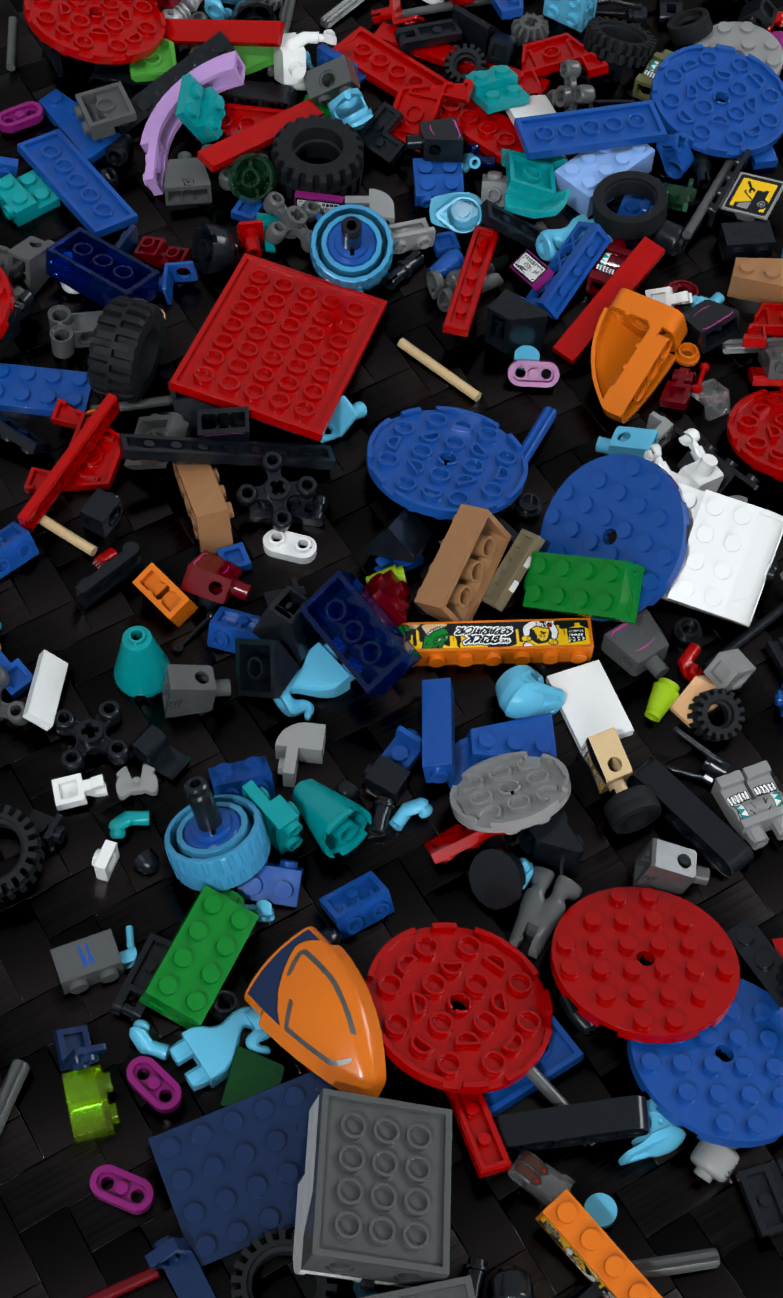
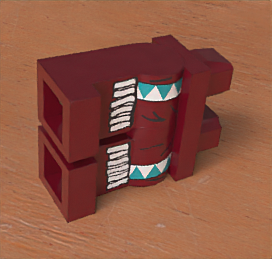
M614 238L611 244L609 243L598 259L594 269L588 275L585 293L596 296L600 290L595 288L594 284L605 285L632 251L626 249L624 240Z

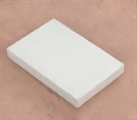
M599 660L546 677L547 685L562 689L565 693L564 705L561 707L560 712L579 751L588 737L613 727L619 739L633 735L634 729Z

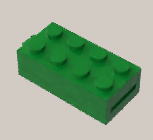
M533 551L530 568L526 572L524 580L525 596L523 607L547 613L635 624L645 567L623 560Z
M205 885L195 898L138 1001L186 1029L200 1026L256 924L259 915L245 908L244 899L237 892L230 889L217 892Z

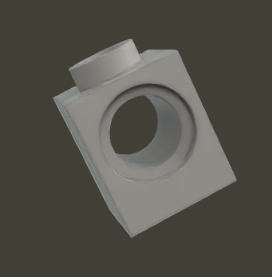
M737 648L719 652L703 673L718 689L724 688L727 691L741 688L756 668Z

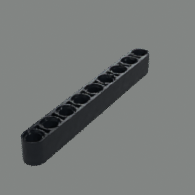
M95 63L88 86L92 90L121 81L128 97L133 98L154 81H133L130 76L129 65ZM244 80V85L219 93L225 103L283 110L295 106L298 98V92L292 86Z

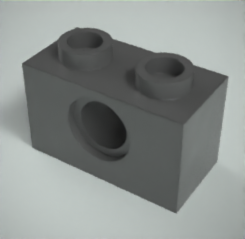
M345 55L306 71L303 77L309 99L317 106H327L329 102L347 89L356 87L360 89L354 63ZM335 79L334 84L329 87L331 81Z

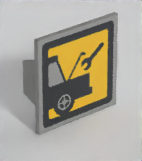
M740 172L721 209L734 212L739 220L755 221L758 218L767 221L783 191V181Z

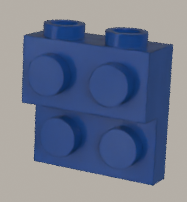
M413 158L415 206L430 208V202L434 196L452 192H464L461 162L425 161L423 158Z

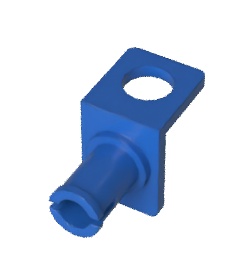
M194 262L165 263L162 277L140 278L141 293L144 295L163 292L167 304L172 305L174 283L198 280ZM186 268L191 273L189 275H180L177 273V270Z

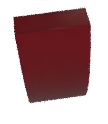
M143 236L133 252L134 256L162 269H164L165 263L190 261L193 256L190 248L168 246L165 238ZM180 268L177 272L183 273L185 268Z

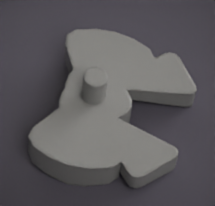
M143 764L141 778H131L126 766L116 773L118 778L116 791L120 800H125L131 795H141L144 793L151 796L157 795L159 786L153 767Z

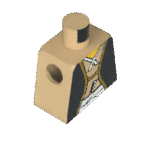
M614 727L588 737L577 757L597 793L601 794L610 791L613 797L628 788L626 781L633 773L630 762Z

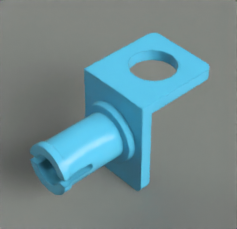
M341 396L339 405L328 425L330 434H324L320 442L326 443L342 437L355 420L364 418L367 415L365 404L361 401L351 404L346 396Z

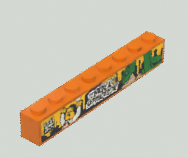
M591 618L406 622L399 626H396L394 623L364 624L365 668H413L415 666L438 668L444 665L468 667L475 664L497 666L499 664L511 663L526 665L528 663L555 664L557 662L580 664L585 661H591L594 649Z
M567 1189L535 1218L586 1278L598 1285L604 1293L602 1295L604 1298H663Z

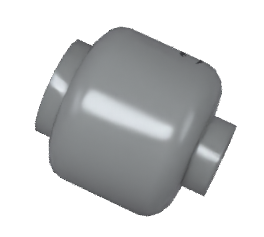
M699 1140L690 1154V1160L696 1166L693 1172L709 1184L712 1179L725 1182L740 1160L736 1152L737 1148L715 1145Z

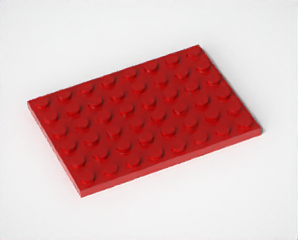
M245 253L169 382V390L221 408L249 406L250 418L320 442L339 405L340 398L344 395L386 310L388 301L348 287L344 288L334 285L330 281Z

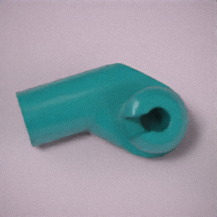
M124 811L109 822L110 837L112 839L124 838L126 835L125 828L129 826H150V811Z

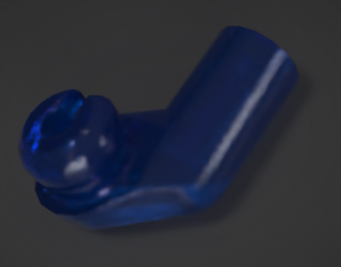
M471 142L467 144L465 154L472 153L477 156L481 161L479 167L495 169V156L482 155L479 152L480 146L478 143Z

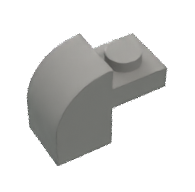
M369 189V196H345V205L359 204L369 207L379 213L388 225L395 223L394 203L385 192Z
M296 723L280 733L275 743L276 759H279L278 774L283 775V786L295 787L299 762L322 764L326 742L325 724Z

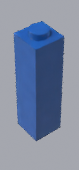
M451 678L422 680V768L426 783L456 781L455 706Z

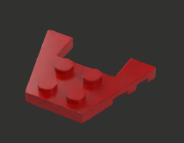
M563 33L523 44L521 82L519 86L529 95L541 92V83L538 77H545L553 72L560 71V65L564 60L579 61L588 78L609 73V66L607 62L599 61L594 52H587L584 49V45L569 33Z
M464 80V83L454 84L452 81L444 82L443 85L430 86V84L400 86L393 107L400 111L404 118L391 135L406 146V135L419 134L420 122L438 119L444 100L468 104L475 86L473 80ZM420 149L413 150L417 154L421 155Z
M762 302L754 316L753 323H750L747 334L743 336L742 347L766 348V335H770L773 338L783 337V303Z
M58 398L50 419L52 424L75 429L71 444L87 423L89 417L83 411L74 409L66 401ZM108 427L62 492L97 490V488L101 490L111 489L122 460L118 444L119 433ZM31 467L24 485L25 492L29 494L35 493L50 471Z

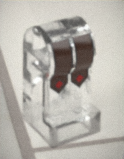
M523 1150L508 1171V1175L514 1182L545 1206L552 1203L565 1189L571 1192L575 1184V1180L565 1173L562 1175L527 1150Z

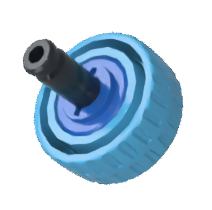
M359 204L340 205L327 211L315 224L310 237V257L313 268L319 278L330 281V283L340 287H348L357 291H368L381 282L392 265L394 242L391 229H389L388 223L382 216L373 211V209Z
M201 776L190 778L184 785V791L187 794L190 805L182 809L171 820L164 836V847L170 865L180 882L196 891H201L205 885L217 892L237 887L255 876L262 869L270 854L271 841L262 814L258 807L249 799L233 794L213 795L206 778Z

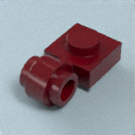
M682 367L679 370L675 369L672 381L666 382L660 397V407L686 411L693 393L692 385L696 382V372Z

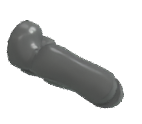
M490 263L481 294L493 290L504 283L501 275L494 273L495 267L492 263ZM461 269L448 272L445 279L437 270L427 272L426 282L432 299H437L438 308L443 312H448Z
M533 866L534 873L529 881L532 886L523 893L518 915L508 942L518 949L524 939V935L534 938L531 941L528 956L537 959L559 920L566 912L565 901L579 899L582 888L570 878L558 875L553 891L546 899L545 894L552 885L555 877L554 872L544 867Z

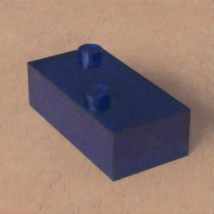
M78 227L46 249V274L103 307L108 305L111 299L118 296H126L148 303L158 296L160 271L82 227Z
M338 569L299 609L367 694L382 697L422 658L358 579L351 573Z

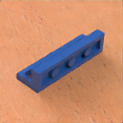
M578 221L548 265L557 274L551 277L538 291L532 288L526 296V299L539 304L544 311L549 313L548 316L552 319H558L611 242L610 237L598 223ZM582 231H586L584 235L579 237ZM541 292H543V294L541 295V297H540V298H537L538 295H539Z

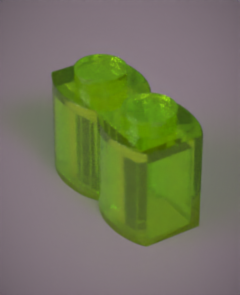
M100 1064L62 1074L72 1131L76 1143L115 1134L114 1124L120 1123L116 1103L109 1104L107 1093L113 1091L110 1073H103Z

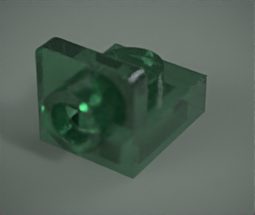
M694 178L689 179L688 187L664 182L668 193L667 208L687 212L689 202L694 203L697 188H693Z

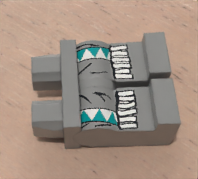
M767 760L742 769V772L737 770L715 778L711 790L713 797L731 827L741 839H746L753 850L762 848L768 843L769 838L765 832L773 830L778 840H783V794L778 790L770 774L771 768Z

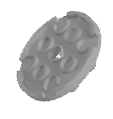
M749 21L720 22L713 26L712 32L707 37L693 43V45L703 44L704 47H716V44L734 47L737 53L745 56L752 54L767 64L778 76L782 70L783 50L779 41L770 32Z
M527 751L511 752L488 758L470 767L461 774V782L458 785L452 786L449 798L455 818L466 828L486 833L513 835L522 829L547 823L551 816L557 813L567 802L571 793V781L566 766L559 759L543 753L540 757L528 756Z

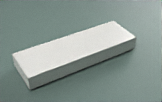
M45 649L39 654L22 717L48 731L54 723L68 663Z

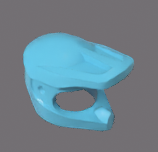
M358 87L345 90L327 104L332 119L338 118L343 121V124L348 123L356 132L361 130L373 117V112L371 108L368 109L364 96Z
M452 192L434 196L431 199L429 208L431 223L456 233L472 232L475 226H480L483 222L480 207L482 201L477 195L470 192Z
M517 665L508 669L501 675L495 685L499 706L505 713V716L509 718L521 719L551 712L554 715L564 705V691L544 684L543 676L528 665Z
M652 1099L647 1100L650 1133L632 1140L633 1148L624 1153L618 1160L620 1166L649 1157L666 1155L677 1149L686 1137L683 1127L679 1125L677 1128L656 1110L657 1105Z

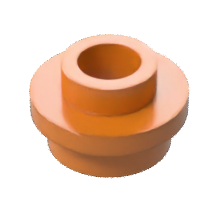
M690 342L680 344L674 353L676 362L685 367L696 365L700 359L698 347Z

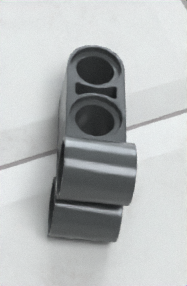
M54 305L48 310V321L53 355L59 359H67L73 356L75 348L90 347L94 328H96L97 320L102 315L103 310L71 313L70 309L65 305Z

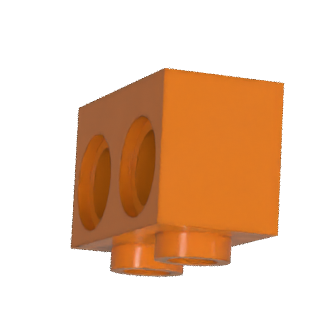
M152 562L132 582L177 627H180L198 609Z

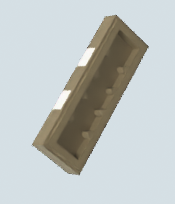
M522 528L492 577L483 596V603L500 612L503 611L530 567L532 552H539L545 540L542 537Z

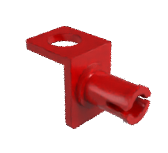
M389 0V6L371 11V15H375V17H372L375 25L390 20L397 27L425 22L424 18L418 15L403 18L400 0Z
M263 221L238 222L239 248H246V253L260 258L262 256L260 246H264Z

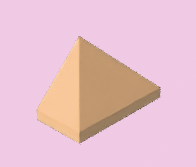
M706 675L695 676L670 707V710L690 728L689 724L693 723V719H687V714L692 713V710L688 709L689 704L694 703L692 699L701 692L717 687ZM711 705L708 709V714L718 705Z

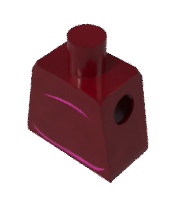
M204 550L188 564L180 589L219 604H225L232 596L247 601L252 585L240 581L243 572L242 568Z

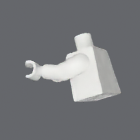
M327 29L324 31V34L311 31H303L299 34L295 32L284 33L281 47H273L274 79L283 85L292 86L298 91H307L303 78L306 73V50L304 45L308 43L318 44L319 42L337 45L335 32ZM335 79L331 81L329 87L334 84Z
M694 428L684 431L685 435L679 437V442L684 446H689L691 449L690 453L695 462L684 466L678 473L671 471L667 462L663 461L661 457L662 450L659 444H652L650 446L652 450L645 451L644 458L653 461L666 470L675 482L702 491L707 489L717 493L724 478L723 472L717 467L718 461L716 457L706 454L702 445L699 446L697 443L700 440V435Z

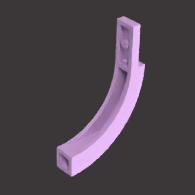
M235 50L217 56L199 65L187 74H191L203 88L212 86L219 94L228 89L244 85L246 67ZM182 78L157 103L145 124L140 145L146 153L143 181L154 196L164 194L169 149L175 134L183 124L175 115Z

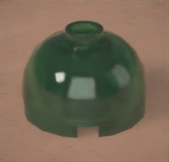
M245 153L234 160L235 163L228 172V185L235 197H238L245 203H261L270 192L276 191L278 172L275 165L267 157L257 153Z

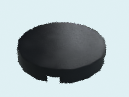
M495 847L483 850L474 857L469 870V882L471 890L479 902L488 908L498 910L513 906L521 899L523 894L521 892L526 883V875L522 863L511 851L507 852L503 848Z

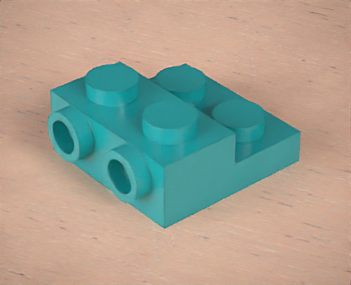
M494 65L489 70L472 71L465 76V80H473L475 84L470 98L486 114L529 104V94L518 85V75L507 65Z
M191 74L183 75L175 115L202 144L218 140L223 134L221 121L226 115L223 97L212 86L203 88Z
M33 170L17 178H14L11 173L0 178V207L8 220L12 219L18 227L60 206L59 198Z
M252 780L242 786V796L253 802L260 810L267 826L271 845L281 856L288 850L291 852L297 849L303 842L299 835L303 826L299 823L300 812L295 804L291 801L286 802L280 794L271 799L267 790L262 786L258 788Z

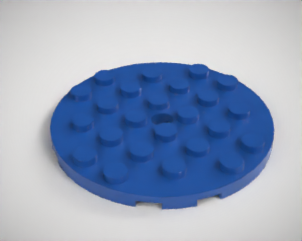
M696 44L676 50L660 63L652 80L650 98L665 129L670 134H675L679 131L685 132L690 148L715 157L737 158L738 156H743L746 149L752 150L750 156L762 153L771 148L782 137L783 82L767 64L752 54L745 56L737 53L734 47L716 44V47H704L703 44Z
M436 406V410L422 411L421 407L401 411L400 416L390 419L388 417L371 434L366 454L368 472L376 486L387 497L405 507L408 511L434 517L438 520H452L461 504L488 509L492 514L507 508L520 496L524 489L528 474V460L521 451L522 445L512 433L506 434L499 429V423L481 414L448 406ZM444 460L451 461L444 465Z
M631 454L602 456L586 463L572 473L552 498L541 528L540 537L545 542L539 552L623 560L644 566L645 572L638 613L647 606H653L672 586L681 570L688 548V543L685 542L687 526L690 525L687 505L681 498L678 484L659 465ZM613 531H616L617 538L615 542L610 545L608 541L609 536L607 534H611ZM591 618V620L599 621V622L610 621V620H602V619H594V618Z
M740 978L735 999L726 1016L715 1027L710 1026L700 1031L695 1038L662 1044L644 1043L627 1039V1054L630 1068L642 1093L647 1092L657 1105L656 1110L677 1128L681 1125L698 1134L697 1138L700 1140L733 1148L763 1146L773 1143L783 1136V1008L780 1009L764 989ZM721 1049V1052L726 1054L731 1061H722L716 1056L715 1052Z

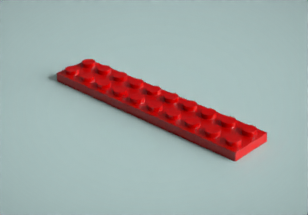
M362 26L333 47L334 50L358 64V70L366 75V80L395 98L400 86L420 84L434 86L450 82ZM471 98L468 104L444 100L438 119L456 117L464 142L499 164H501L500 151L502 148L524 153L514 125L505 115L500 112L486 114Z

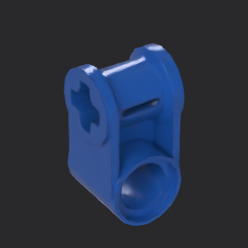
M679 131L675 134H669L667 132L666 141L656 142V148L660 154L666 174L673 179H680L695 161L686 133Z

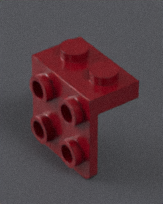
M391 569L384 574L378 573L374 575L368 584L361 588L355 587L347 593L341 623L344 626H348L380 606L396 626L406 622L411 592L408 585L403 580L400 581Z

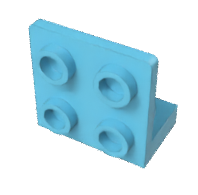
M544 0L543 15L578 32H582L587 27L588 21L593 17L595 18L597 0Z

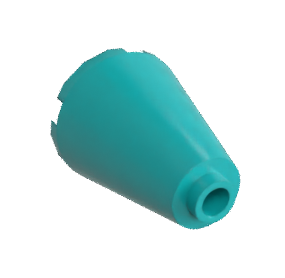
M132 626L124 632L114 666L115 683L122 692L130 697L145 696V698L162 692L166 666L170 664L167 656L147 628Z
M314 779L300 781L294 788L292 799L321 850L327 856L335 858L333 854L337 853L344 856L354 850L365 839L367 832L364 829L367 822L370 825L372 823L371 813L365 807Z

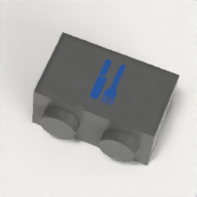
M111 928L50 950L65 995L68 993H82L89 986L99 982L109 983L115 981L120 975L125 973Z

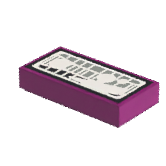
M296 190L294 195V206L301 207L306 201H314L319 205L322 215L326 214L330 209L344 205V196Z
M528 249L509 266L535 291H538L554 275V272Z

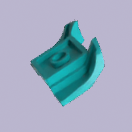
M505 148L501 149V166L506 167L507 189L503 195L504 209L533 219L556 216L566 205L571 190L565 189L556 193L554 171L564 165L568 159L561 155L527 160L523 152Z

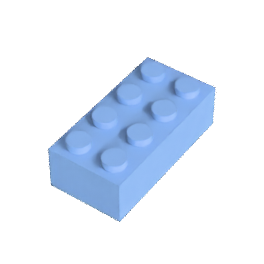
M648 144L579 153L554 171L556 193L570 189L571 193L566 204L579 214H585L588 218L593 214V192L598 183L607 176L622 171H639L648 174L652 169L655 149Z

